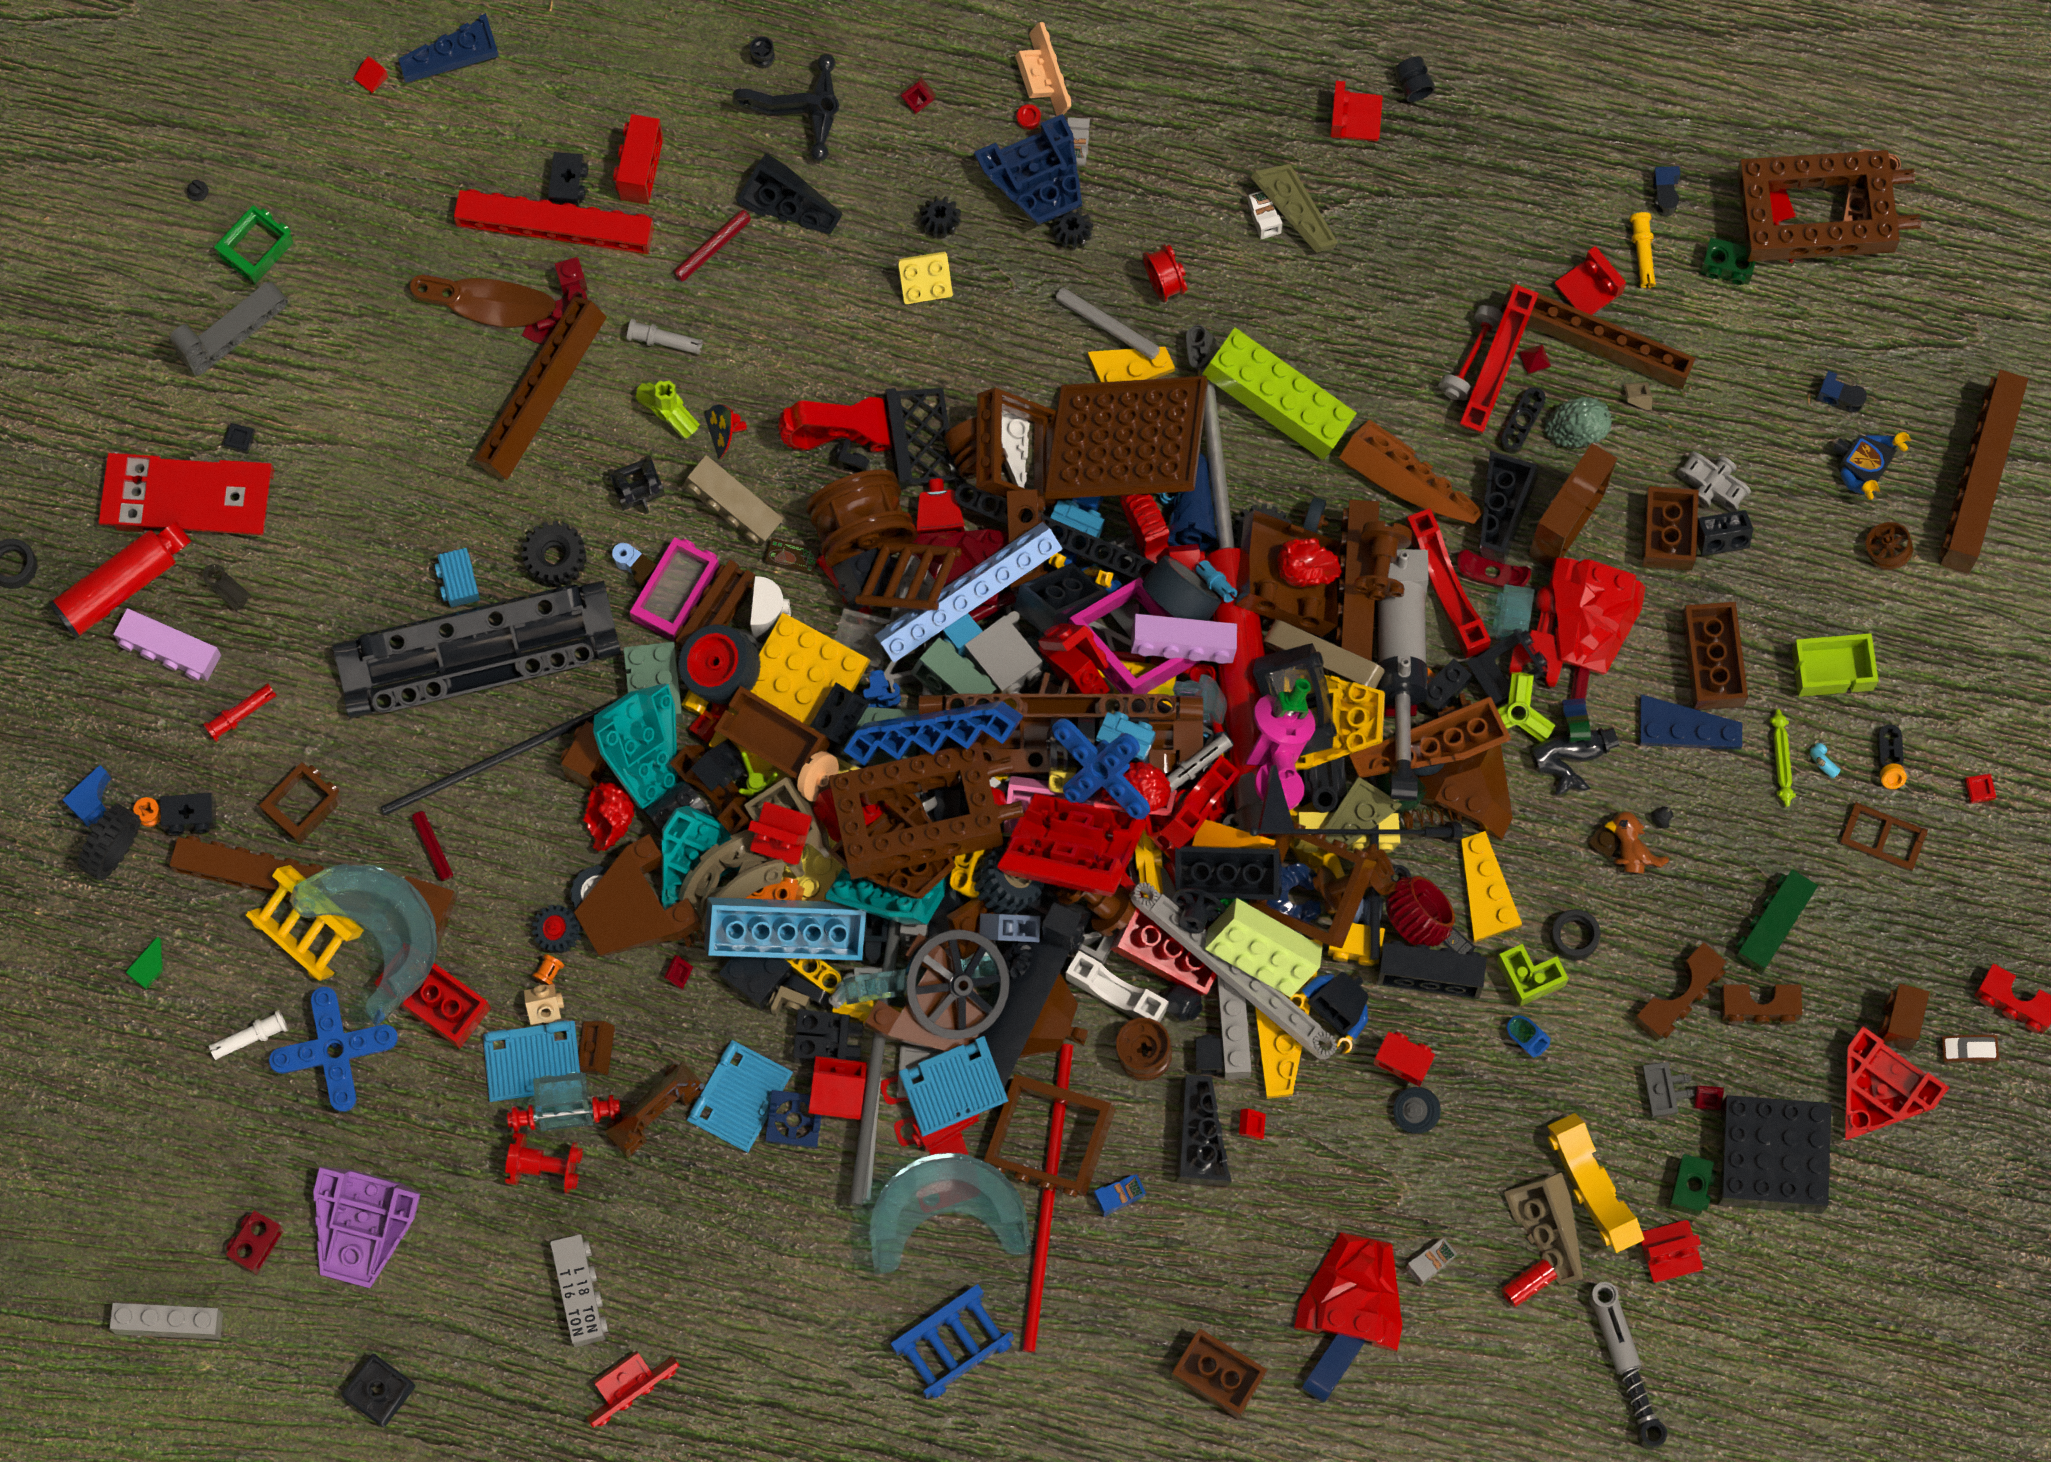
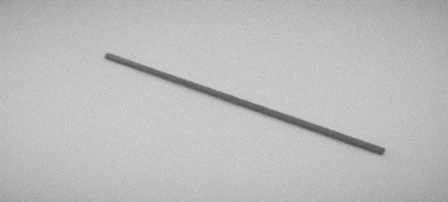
M943 630L930 638L928 649L938 638H943ZM923 684L922 695H935ZM921 791L913 793L917 798L920 799ZM889 920L878 1000L888 1006L891 1005L901 923ZM873 1032L849 1204L853 1206H862L886 1040V1038L876 1032Z

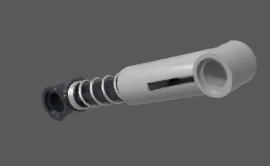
M1600 1282L1590 1293V1304L1597 1315L1616 1372L1624 1376L1622 1381L1627 1385L1628 1390L1626 1393L1630 1394L1632 1399L1630 1404L1635 1408V1417H1638V1441L1643 1448L1656 1450L1665 1442L1667 1429L1660 1422V1419L1657 1418L1656 1414L1653 1413L1650 1406L1652 1403L1649 1402L1647 1397L1648 1391H1645L1642 1383L1644 1380L1639 1375V1367L1642 1365L1618 1299V1290L1612 1283ZM1600 1291L1607 1292L1611 1299L1610 1302H1601L1597 1297V1293ZM1646 1430H1656L1659 1434V1440L1650 1441L1646 1436Z

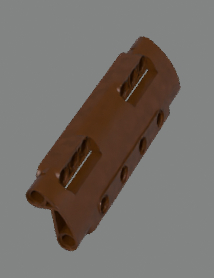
M1166 694L919 695V714L950 710L952 703L956 700L963 701L965 707L975 706L983 700L990 703L1014 701L1017 704L1016 711L1022 714L1023 718L1012 735L1001 744L983 731L975 742L981 743L983 754L989 755L992 760L1011 757L1014 772L1001 775H1049L1051 765L1047 757V731L1051 723V716L1058 717V720L1068 717L1069 721L1075 726L1078 717H1095L1097 737V719L1106 717L1108 712L1105 707L1109 701L1118 702L1120 704L1118 712L1127 715L1129 718L1173 720V722H1149V725L1153 727L1152 731L1156 732L1155 740L1149 751V763L1161 769L1165 775H1170L1179 768V764L1182 761H1188L1203 749V696H1170ZM1135 701H1142L1145 703L1146 709L1142 713H1135L1131 709L1132 704ZM1161 701H1168L1172 705V709L1170 712L1163 714L1158 711L1157 705ZM948 736L938 751L962 745ZM920 746V755L930 753ZM1038 754L1042 756L1043 763L1039 767H1032L1028 761L1032 755ZM1058 759V766H1064L1063 759ZM1070 759L1069 768H1077L1076 759ZM1192 765L1190 768H1188V769H1187L1186 771H1184L1183 773H1187V772H1188L1190 769H1192L1195 765Z

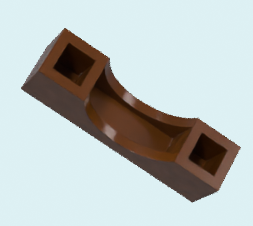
M686 745L670 764L686 782L697 786L713 800L719 811L717 819L731 835L748 830L753 819L744 805L749 800L744 794L739 793V788L733 781L723 789L719 786L711 791L691 770L707 751L702 745Z
M1703 942L1683 966L1689 980L1687 992L1674 1000H1660L1653 997L1636 1016L1634 1023L1656 1042L1662 1036L1667 1039L1676 1029L1673 1024L1678 1018L1684 1020L1693 1010L1690 1005L1695 1000L1700 1002L1710 991L1706 987L1712 981L1717 983L1724 976L1726 971L1723 968L1727 961Z

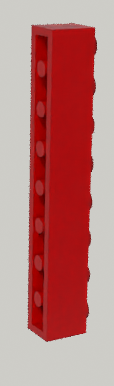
M468 189L467 191L459 190L454 214L457 227L648 255L654 232L653 219L645 214L628 215L619 210L608 212L601 211L597 207L580 208L571 203L559 205L553 204L548 200L532 201L523 196L511 198L505 197L500 193L484 194L474 189Z

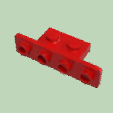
M635 1351L593 1381L607 1403L586 1417L587 1421L593 1428L597 1425L600 1427L606 1424L611 1419L612 1414L618 1410L623 1411L632 1405V1400L640 1394L646 1395L651 1392L655 1387L654 1384L658 1381L672 1377L680 1366L679 1363L672 1356L651 1371L640 1354Z

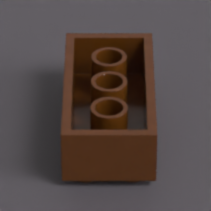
M1736 601L1685 605L1682 613L1693 709L1707 710L1744 707L1748 699Z

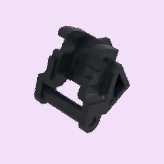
M650 455L645 456L644 460L614 471L613 469L608 470L623 511L643 504L648 514L649 510L646 502L665 496L663 485L657 475ZM643 471V479L629 484L625 478L626 476Z

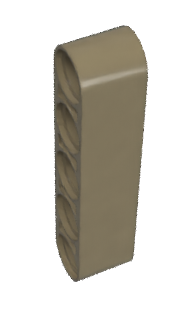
M1277 619L1274 620L1263 641L1264 645L1276 652L1313 643L1316 652L1319 651L1322 654L1324 674L1339 677L1346 682H1355L1376 689L1385 672L1381 666Z

